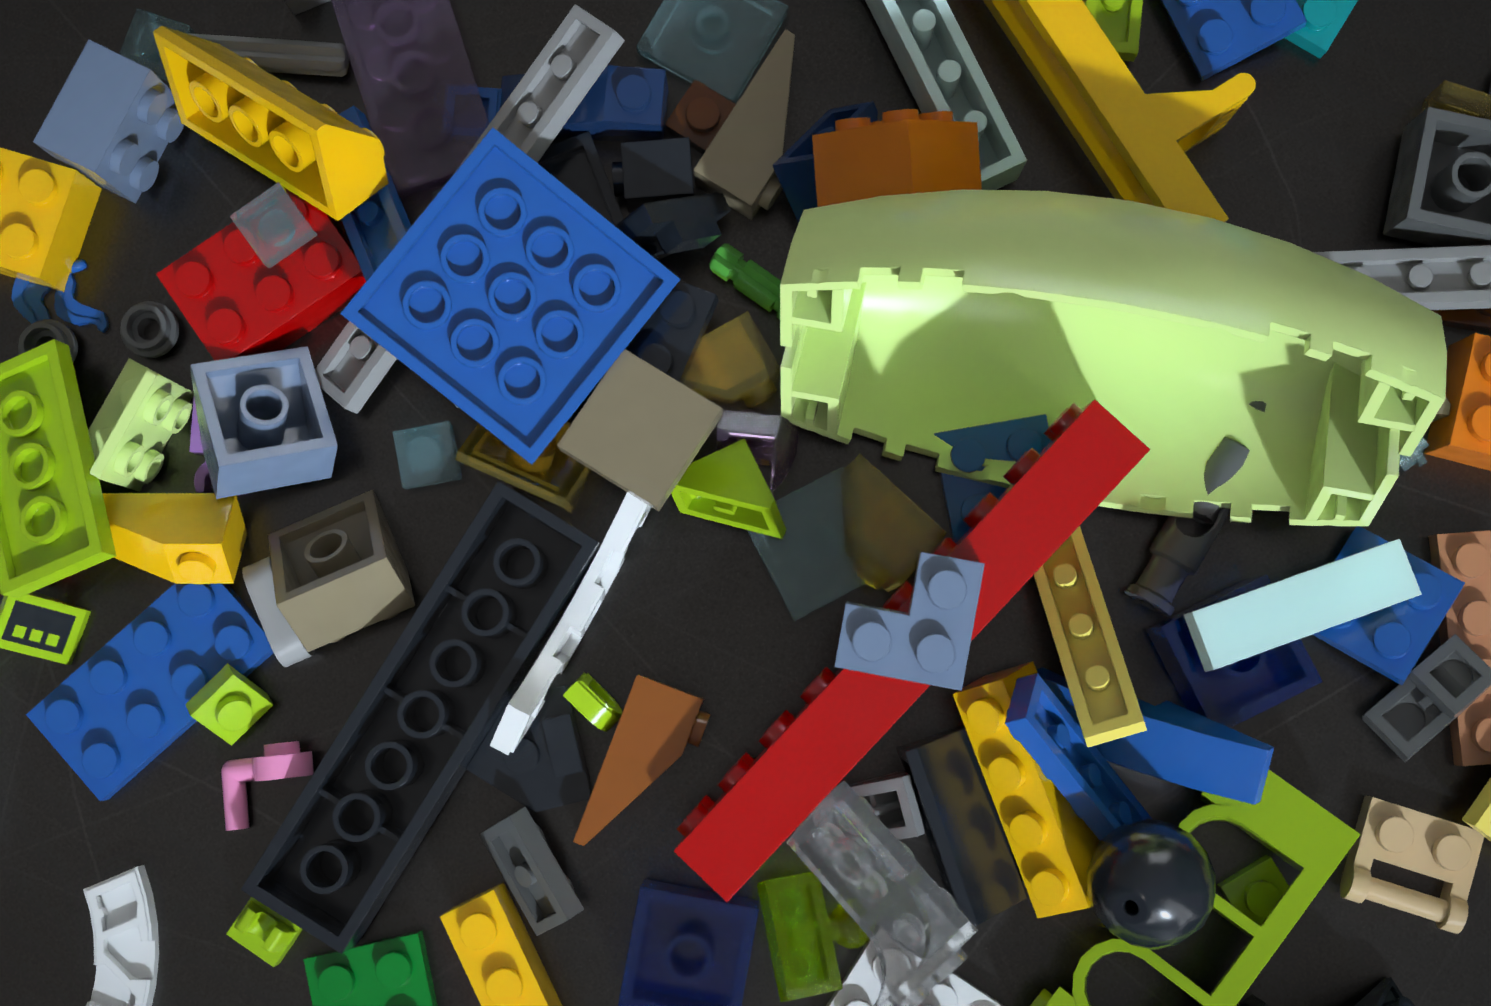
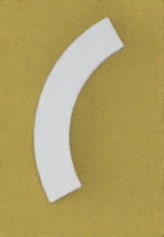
M628 492L569 606L541 654L505 709L490 746L506 755L515 751L544 705V698L557 674H562L617 576L635 531L638 527H642L651 509L649 505Z
M141 865L83 889L90 911L94 939L93 965H96L91 1000L87 1002L86 1006H152L159 962L158 920L154 896L145 865Z

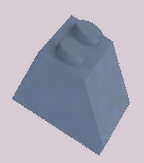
M308 346L191 364L190 372L201 444L216 499L332 477L338 444Z

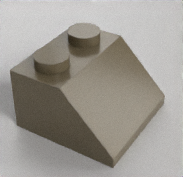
M373 490L268 534L276 605L307 652L328 643L338 642L349 634L379 621L391 619L400 612L415 606L408 570Z

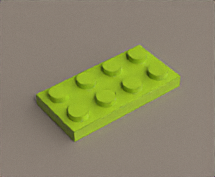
M56 339L0 363V589L2 595L13 598L22 597L116 557L100 481L97 477L90 474L95 458L69 345Z

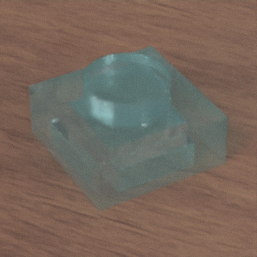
M137 8L119 54L151 69L159 78L168 81L153 31L160 26H164L187 34L196 33L187 24Z
M279 182L230 216L262 263L269 269L318 235Z
M445 421L393 431L403 488L408 490L462 479L453 424L451 422Z

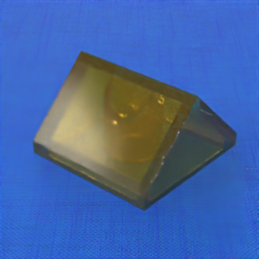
M479 423L459 448L455 459L469 470L496 482L500 481L514 490L571 515L592 471L558 448V443L570 427L566 424L533 465L524 460Z

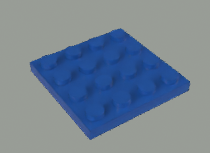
M492 127L340 314L524 460L533 465L680 281V278Z

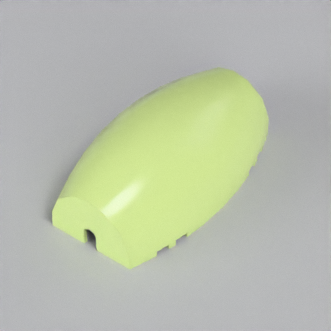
M962 189L878 196L805 209L792 239L780 283V346H786L781 363V420L845 444H849L852 433H856L883 442L884 446L881 456L901 461L904 451L909 450L937 458L936 472L1008 488L1011 484L1003 476L1016 463L1015 461L985 458L982 465L985 468L982 471L963 472L957 469L951 461L950 454L953 446L935 436L934 433L1046 414L1048 426H1050L1073 403L1082 409L1095 399L1150 449L1140 462L1098 505L1102 507L1193 518L1194 502L1202 501L1219 505V508H1230V522L1251 523L1253 510L1290 512L1289 525L1369 526L1399 477L1400 455L1411 457L1446 399L1447 349L1442 317L1439 314L1363 273L1295 244L1213 218L1129 200L1051 191ZM1252 401H1263L1266 403L1265 412L1255 409L1249 403ZM1229 438L1247 447L1250 451L1244 465L1231 479L1208 495L1204 481L1206 464L1222 440Z

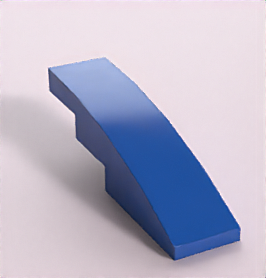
M1043 667L1037 669L1040 677L1080 726L1066 678ZM1138 698L1147 731L1095 745L1106 761L1191 789L1253 805L1261 801L1274 747L1170 701L1166 700L1154 706Z

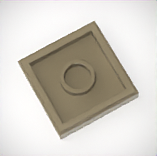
M624 349L603 376L557 446L563 453L659 512L724 413L720 406Z

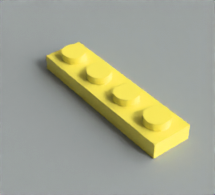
M1079 526L1039 568L1034 577L1087 747H1092L1147 731Z

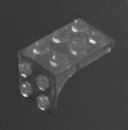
M844 780L823 799L786 843L860 926L874 945L882 972L881 989L874 1006H918L930 994L929 991L937 983L947 978L968 958L967 954L960 947L978 930L960 911L951 894L939 887L920 866L910 848L897 840L880 821L870 803L862 796L856 794Z

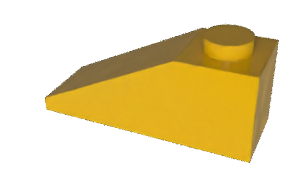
M102 493L116 551V557L113 558L175 584H234L247 536L237 496L216 499L215 493Z

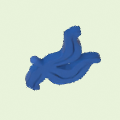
M78 259L72 265L65 291L56 290L55 312L58 317L67 323L78 326L94 324L100 332L105 333L109 328L106 313L81 304L74 296L76 282L73 273L82 271L87 267L85 260ZM16 278L12 288L14 307L31 324L39 320L51 319L43 299L52 289Z

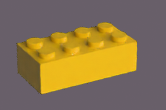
M0 147V274L64 292L72 265L78 260L102 189L75 169Z

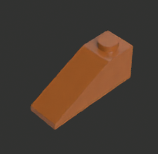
M637 674L573 840L574 843L585 846L685 753L688 743L699 747L711 715L701 711L704 698Z

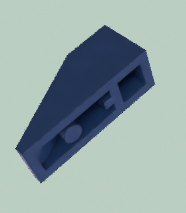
M607 65L555 138H572L589 131L592 140L625 143L665 139L664 124L667 119L669 95L665 69ZM525 74L502 76L500 108Z

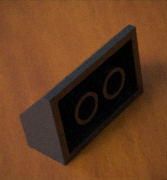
M961 725L896 747L904 771L910 774L923 827L952 912L965 929L978 926L1025 900L1027 896L1022 884L1024 881L1013 852L1009 847L1002 823L965 726Z

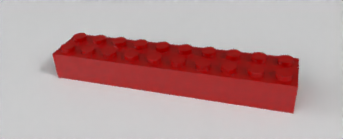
M1095 399L1082 409L1075 403L1069 408L1067 407L1043 433L1051 440L1040 454L1034 448L1026 451L1003 476L1011 485L997 499L991 492L988 495L986 494L963 519L971 528L960 540L955 543L950 537H946L931 553L985 563L971 641L1150 451L1141 440ZM906 580L884 603L883 608L908 613L913 586ZM825 667L800 695V698L807 704L795 716L786 709L763 733L759 742L765 749L755 759L746 752L723 776V779L717 786L724 793L715 802L708 795H705L683 819V822L676 830L684 837L674 849V852L728 902L930 685L839 668L834 674L828 667Z

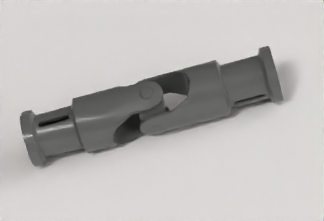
M1252 401L1249 403L1255 409L1265 412L1266 403L1263 401ZM1229 438L1222 440L1206 463L1204 481L1208 495L1230 480L1244 465L1250 451L1247 447ZM1194 502L1192 519L1201 524H1214L1211 530L1201 537L1184 535L1177 528L1176 520L1178 517L1168 516L1149 548L1152 556L1136 584H1128L1124 591L1125 594L1155 613L1168 618L1171 617L1175 610L1172 606L1173 599L1186 577L1196 574L1225 524L1230 508H1219V505L1209 502Z

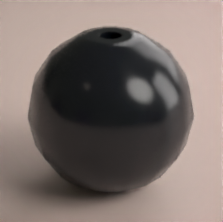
M1143 819L1117 827L1099 841L1087 869V896L1095 915L1110 933L1133 946L1152 950L1176 946L1204 926L1214 905L1216 873L1207 851L1192 834L1171 822Z

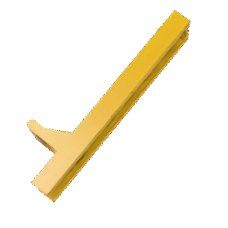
M983 0L1115 199L1129 200L1191 213L1223 222L1229 219L1185 152L1217 133L1227 124L1255 90L1256 82L1250 74L1239 73L1213 90L1145 94L1082 0Z

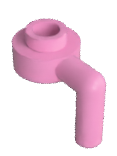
M299 741L265 744L264 756L233 759L225 762L221 769L225 830L249 828L246 781H266L313 775L312 751L300 752Z

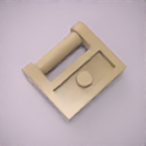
M1364 796L1355 831L1361 835L1349 850L1340 883V896L1343 899L1356 903H1362L1366 899L1433 920L1438 929L1459 934L1467 921V899L1484 836L1473 828L1378 798ZM1373 859L1444 881L1440 898L1371 877L1370 870Z

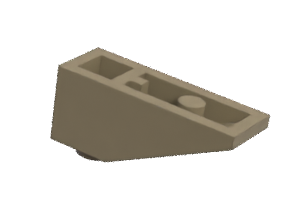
M786 29L693 170L695 186L708 194L723 193L729 207L750 220L754 218L760 207L768 211L783 189L772 165L784 154L795 34Z

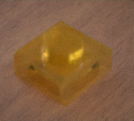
M1445 80L1424 99L1420 111L1421 113L1427 107H1433L1491 120V95Z

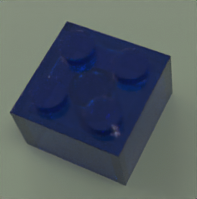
M1267 574L1247 578L1146 629L1186 709L1229 728L1323 682L1301 639L1212 671H1204L1184 614L1269 585L1271 581Z
M644 879L639 890L618 1006H742L759 912V900L733 896L726 902L717 892Z

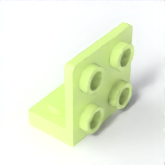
M129 358L88 430L95 458L90 474L100 480L140 492L144 483H150L159 473L164 462L162 451L172 433H178L187 423L192 412L190 401L194 396V392Z

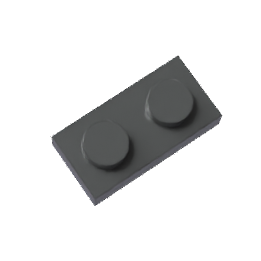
M526 806L479 834L536 936L568 921L584 910L575 894L571 880L563 873L545 841L543 831L534 822Z

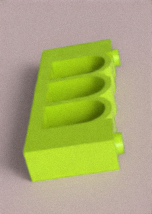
M1268 770L1261 801L1255 805L1202 792L1200 800L1208 806L1191 812L1180 822L1178 827L1191 833L1199 825L1211 821L1228 822L1243 830L1299 871L1260 926L1215 893L1212 910L1251 939L1211 994L1206 993L1150 949L1130 945L1122 939H1110L1095 944L1080 958L1073 973L1072 993L1063 986H1059L1052 995L1044 988L1030 1006H1091L1087 995V977L1092 966L1099 959L1114 952L1131 953L1143 959L1202 1006H1236L1361 834L1271 770Z

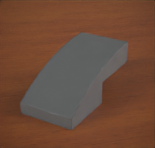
M1454 634L1414 668L1403 685L1399 684L1365 713L1362 720L1406 762L1491 687V668Z

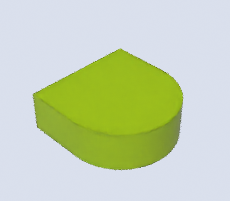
M584 672L563 694L587 720L602 731L608 732L622 715V710L615 699L589 673L586 674Z

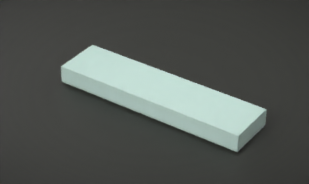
M1397 539L1184 614V618L1204 671L1207 672L1422 595L1401 540Z

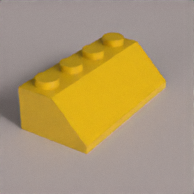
M160 26L153 31L181 123L337 221L389 184L383 158L385 155L384 147L380 139L371 130L360 128L337 114L329 105L318 103L298 91L290 82L286 80L281 81L259 68L251 59L243 58L221 44L164 26Z

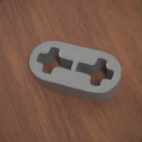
M270 556L244 567L242 574L246 588L271 649L282 666L288 667L313 656L314 650L307 652L276 605Z

